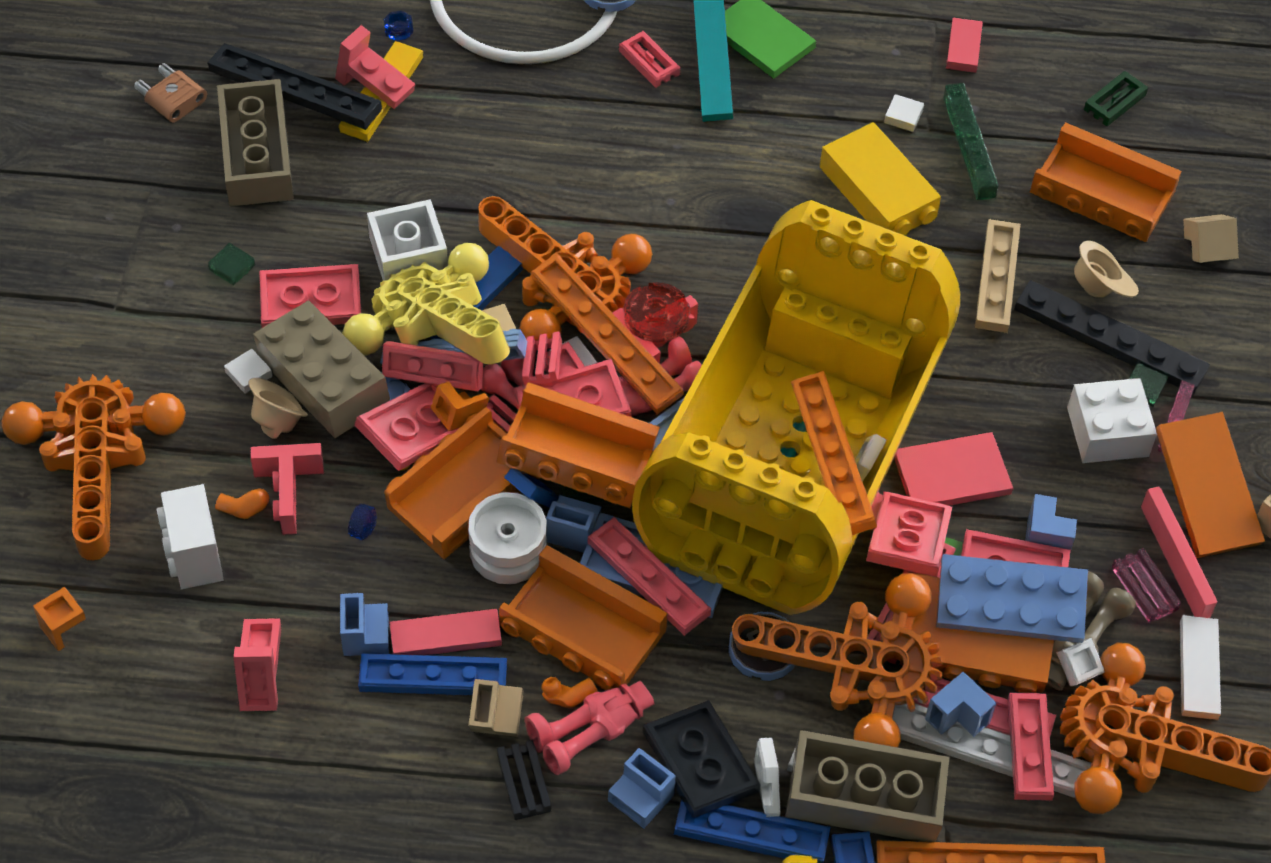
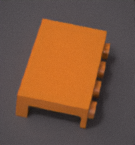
M1065 122L1051 154L1043 167L1037 169L1034 173L1030 193L1063 206L1072 212L1084 215L1100 224L1121 231L1130 237L1147 242L1175 193L1182 171Z
M528 382L523 391L521 406L507 435L502 436L496 462L630 508L636 483L654 451L660 427Z
M487 407L483 408L479 413L470 415L462 427L453 434L446 435L428 455L419 457L410 470L401 477L394 478L384 491L387 508L443 559L447 558L469 539V517L477 504L488 496L501 492L522 494L521 491L504 478L511 468L496 462L502 436L507 435V433L494 423L492 412ZM529 474V475H531V476H533V477H535V478H537V479L540 478V477L534 476V475H532V474Z
M548 545L539 554V567L509 605L503 603L499 607V625L507 634L525 639L538 652L545 655L551 654L561 660L569 670L584 673L592 678L595 684L605 690L619 688L624 683L628 685L667 630V612Z
M916 573L917 576L923 578L928 583L932 595L929 608L921 616L914 619L912 631L918 635L929 631L931 639L927 644L938 643L939 651L934 656L942 657L943 665L935 669L941 671L944 678L953 680L964 672L971 679L978 680L980 685L989 688H999L1001 685L1014 687L1018 693H1042L1048 683L1054 640L936 627L940 578Z

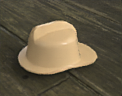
M1089 240L1082 242L1079 247L1081 257L1074 267V274L1084 290L1093 297H1105L1112 292L1125 297H1136L1139 292L1136 283L1122 269L1112 253L1097 242Z
M251 378L248 381L249 387L254 394L251 417L261 425L263 432L270 438L276 439L280 433H289L293 430L301 416L306 417L308 415L302 409L297 399L281 386L261 378Z

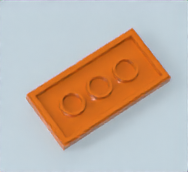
M1223 412L1158 425L1155 429L1196 558L1261 545L1265 542Z

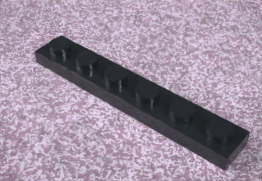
M226 43L207 62L210 72L239 83L280 79L283 99L365 130L382 110L381 100Z
M1032 280L1029 281L1015 304L1014 310L1193 395L1210 366L1209 363Z

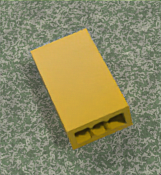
M874 122L822 147L820 169L867 222L905 236L910 230L922 224H929L937 217L941 196Z

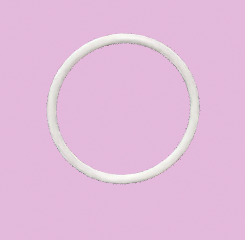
M430 0L436 20L455 42L482 57L513 64L546 63L576 54L598 40L610 27L617 14V11H605L590 31L563 46L543 51L517 52L494 48L472 39L451 21L444 9L442 0Z

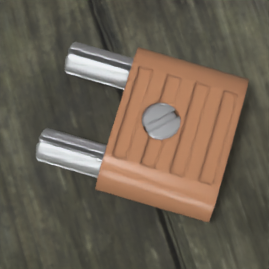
M165 63L158 68L159 72L166 77L152 88L142 80L136 81L134 85L135 89L145 96V102L172 123L180 120L197 108L207 97L205 89L182 71H174Z

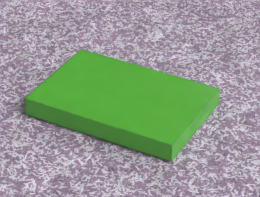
M739 0L725 10L727 44L773 79L816 47L815 39L762 0Z

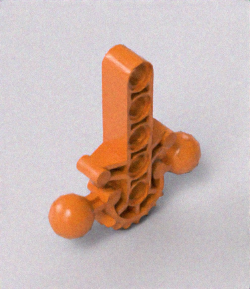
M486 197L479 203L480 233L496 247L500 246L520 261L522 267L529 273L557 253L612 313L620 308L625 312L627 311L631 300V282L628 277L621 275L623 273L638 274L646 270L650 264L653 254L649 242L644 237L638 234H626L618 238L612 247V258L608 261L606 257L598 256L594 249V237L589 232L580 233L577 239L562 246L500 197ZM531 275L523 280L522 300L525 305L534 306L538 301L542 303L546 301L553 304V307L549 310L534 309L526 313L519 328L526 339L529 336H534L535 341H539L541 334H547L548 339H551L554 332H560L561 335V325L566 321L576 326L533 280Z
M92 374L90 381L84 382L78 376L76 385L72 386L66 383L65 392L55 391L54 398L57 403V411L42 412L34 403L21 401L12 404L5 410L1 425L4 434L11 441L22 445L36 442L43 436L44 432L56 431L54 438L41 444L39 448L40 454L48 471H57L58 469L74 470L72 533L79 554L86 560L94 561L104 557L110 547L111 469L129 464L139 466L146 460L142 441L134 434L133 426L145 425L155 435L165 436L173 434L182 427L186 412L182 402L170 393L154 394L144 402V405L130 406L134 396L129 387L124 388L123 383L119 379L111 383V379L107 375L101 381H98ZM91 476H97L93 479H88ZM90 506H97L93 509H87ZM90 536H97L94 539L85 540Z
M913 573L901 574L888 584L885 591V601L888 608L893 612L892 621L885 622L884 624L878 621V617L868 612V608L863 602H855L850 607L844 634L754 614L739 616L732 626L736 647L742 653L834 673L830 692L831 704L834 709L842 711L849 704H857L859 700L869 699V702L872 704L871 714L864 716L857 723L854 729V740L898 748L901 732L897 723L892 719L895 706L906 704L907 709L910 712H914L916 709L914 699L925 705L928 702V697L924 691L933 694L937 691L936 684L931 680L938 681L942 679V672L935 669L943 665V658L934 656L939 651L938 643L927 644L931 639L929 631H925L920 635L912 631L914 619L921 616L929 608L932 595L928 583ZM747 628H755L759 631L758 637L752 641H745L740 638V635ZM868 629H875L880 632L881 642L868 639ZM784 635L791 636L795 640L794 644L787 649H781L775 643L779 637ZM818 643H825L831 648L830 652L823 657L813 655L811 649ZM853 651H861L867 658L863 663L854 665L847 660V656ZM889 659H897L903 664V667L898 672L892 673L886 671L883 668V664ZM860 680L870 681L868 690L858 691L856 689Z
M1117 642L1103 651L1100 660L1105 672L1101 675L1108 684L1100 686L1092 680L1086 687L1080 685L1075 690L1074 695L1068 697L1065 703L1066 707L1063 708L1061 713L1062 724L1060 726V734L1066 736L1064 747H1075L1072 752L1073 759L1082 756L1085 760L1092 763L1091 768L1083 771L1077 777L1074 784L1075 799L1082 809L1092 814H1105L1119 804L1122 797L1121 781L1113 771L1118 770L1120 766L1128 770L1127 774L1135 778L1134 786L1142 793H1147L1152 789L1160 774L1161 766L1250 792L1262 790L1271 778V749L1263 745L1170 719L1174 697L1170 688L1162 686L1156 690L1154 695H1142L1141 698H1137V693L1129 687L1137 684L1143 678L1146 669L1145 658L1137 647L1129 643ZM1134 707H1142L1146 712L1134 709ZM1105 724H1109L1113 726L1115 729H1111L1107 727ZM1141 734L1149 736L1152 740L1144 738ZM1178 745L1184 746L1187 750L1180 748ZM1214 755L1221 757L1224 761L1219 760ZM1125 756L1131 757L1133 763L1126 759ZM1252 766L1257 767L1260 771L1255 770Z

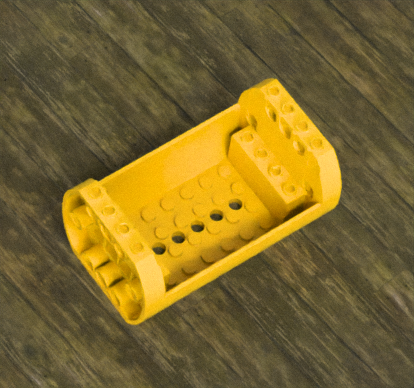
M812 200L801 203L782 215L765 242L751 275L661 443L653 451L636 483L632 500L634 522L647 548L662 563L670 564L674 568L678 567L680 568L679 570L693 576H701L703 580L710 583H719L722 585V588L788 615L811 610L829 597L859 533L852 535L850 521L841 501L838 503L831 491L825 487L808 433L798 431L793 427L795 422L801 423L803 418L791 381L824 371L854 459L867 437L878 434L887 440L871 470L862 481L872 506L958 317L960 308L959 284L949 260L941 249ZM792 447L798 455L787 457L782 454L781 449Z

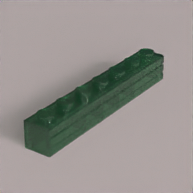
M964 83L945 85L943 99L969 173L976 199L996 198L999 185Z

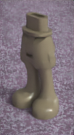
M1088 571L1086 617L1104 592L1103 581L1090 571ZM1112 588L1107 592L1097 615L1085 631L1084 640L1092 638L1097 653L1099 652L1097 642L1110 623L1132 614L1136 606L1134 597L1120 588ZM1054 640L1047 685L1056 690L1064 688L1068 680L1056 652L1077 642Z

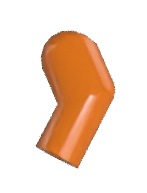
M261 488L251 490L239 498L221 493L217 498L215 509L241 519H248L266 508L269 503V494Z
M549 677L543 681L541 686L543 690L542 695L548 703L565 708H573L582 703L588 695L598 692L590 678L583 680L573 687L562 685L556 677Z

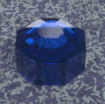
M404 11L390 12L383 19L385 35L394 41L406 40L413 34L412 17Z
M365 504L355 507L348 525V532L351 537L365 540L372 534L377 520L375 507Z

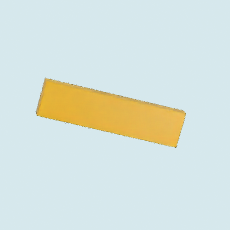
M395 41L384 57V60L410 79L423 59V50ZM364 87L361 93L381 100L382 110L366 130L343 121L339 124V129L341 133L368 142L391 106Z

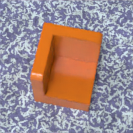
M448 381L437 385L431 409L450 432L462 427L470 415L479 413L483 408L487 407L489 397L485 393L472 398L466 392L458 394Z
M65 587L33 605L40 628L57 651L65 648L61 634L86 619L84 611Z

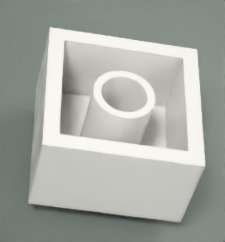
M431 199L367 213L369 238L383 281L388 280L390 274H397L401 271V268L405 270L410 268L412 264L420 266L423 262H427L429 266L437 270H442L448 266L447 247Z
M1140 378L1074 384L1067 409L1082 463L1149 457L1157 432Z
M204 484L162 492L163 507L157 508L160 528L162 529L163 547L171 577L178 576L181 589L224 581Z

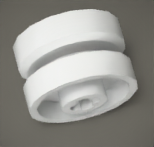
M508 492L488 496L476 505L469 517V549L474 568L484 578L498 584H516L526 581L539 567V554L547 545V520L542 508L535 501L524 495Z

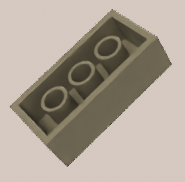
M281 80L217 85L224 173L229 206L294 200Z
M309 300L253 333L259 357L269 366L279 381L334 438L354 427L358 416L390 401L385 376Z
M800 730L794 751L785 817L919 842H936L943 825L949 757Z

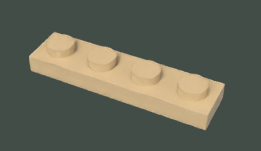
M988 219L975 328L1008 333L1021 224Z

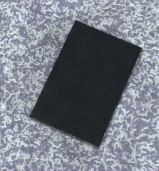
M709 700L643 725V734L661 765L676 775L675 789L692 818L760 792L761 785Z

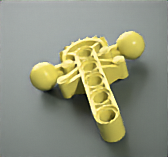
M463 243L456 246L449 255L448 266L442 270H437L429 266L427 262H423L420 266L412 264L410 268L405 270L401 268V271L397 274H390L388 280L380 282L381 287L374 290V296L371 298L372 307L376 315L360 313L352 316L345 323L342 332L364 356L375 353L382 346L385 331L391 327L395 328L401 343L418 345L419 340L437 335L484 364L499 363L510 353V348L499 321L473 306L482 300L476 282L482 280L489 268L488 255L481 246L474 243Z

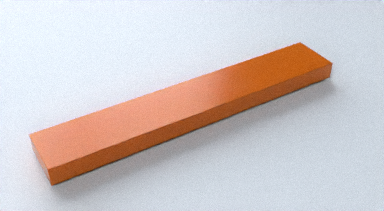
M557 253L531 271L533 280L607 360L612 359L615 369L657 415L684 395L681 386Z
M824 371L791 381L825 487L831 491L838 503L841 501L850 521L852 535L877 528L870 502Z
M876 841L875 845L876 863H1105L1104 847Z

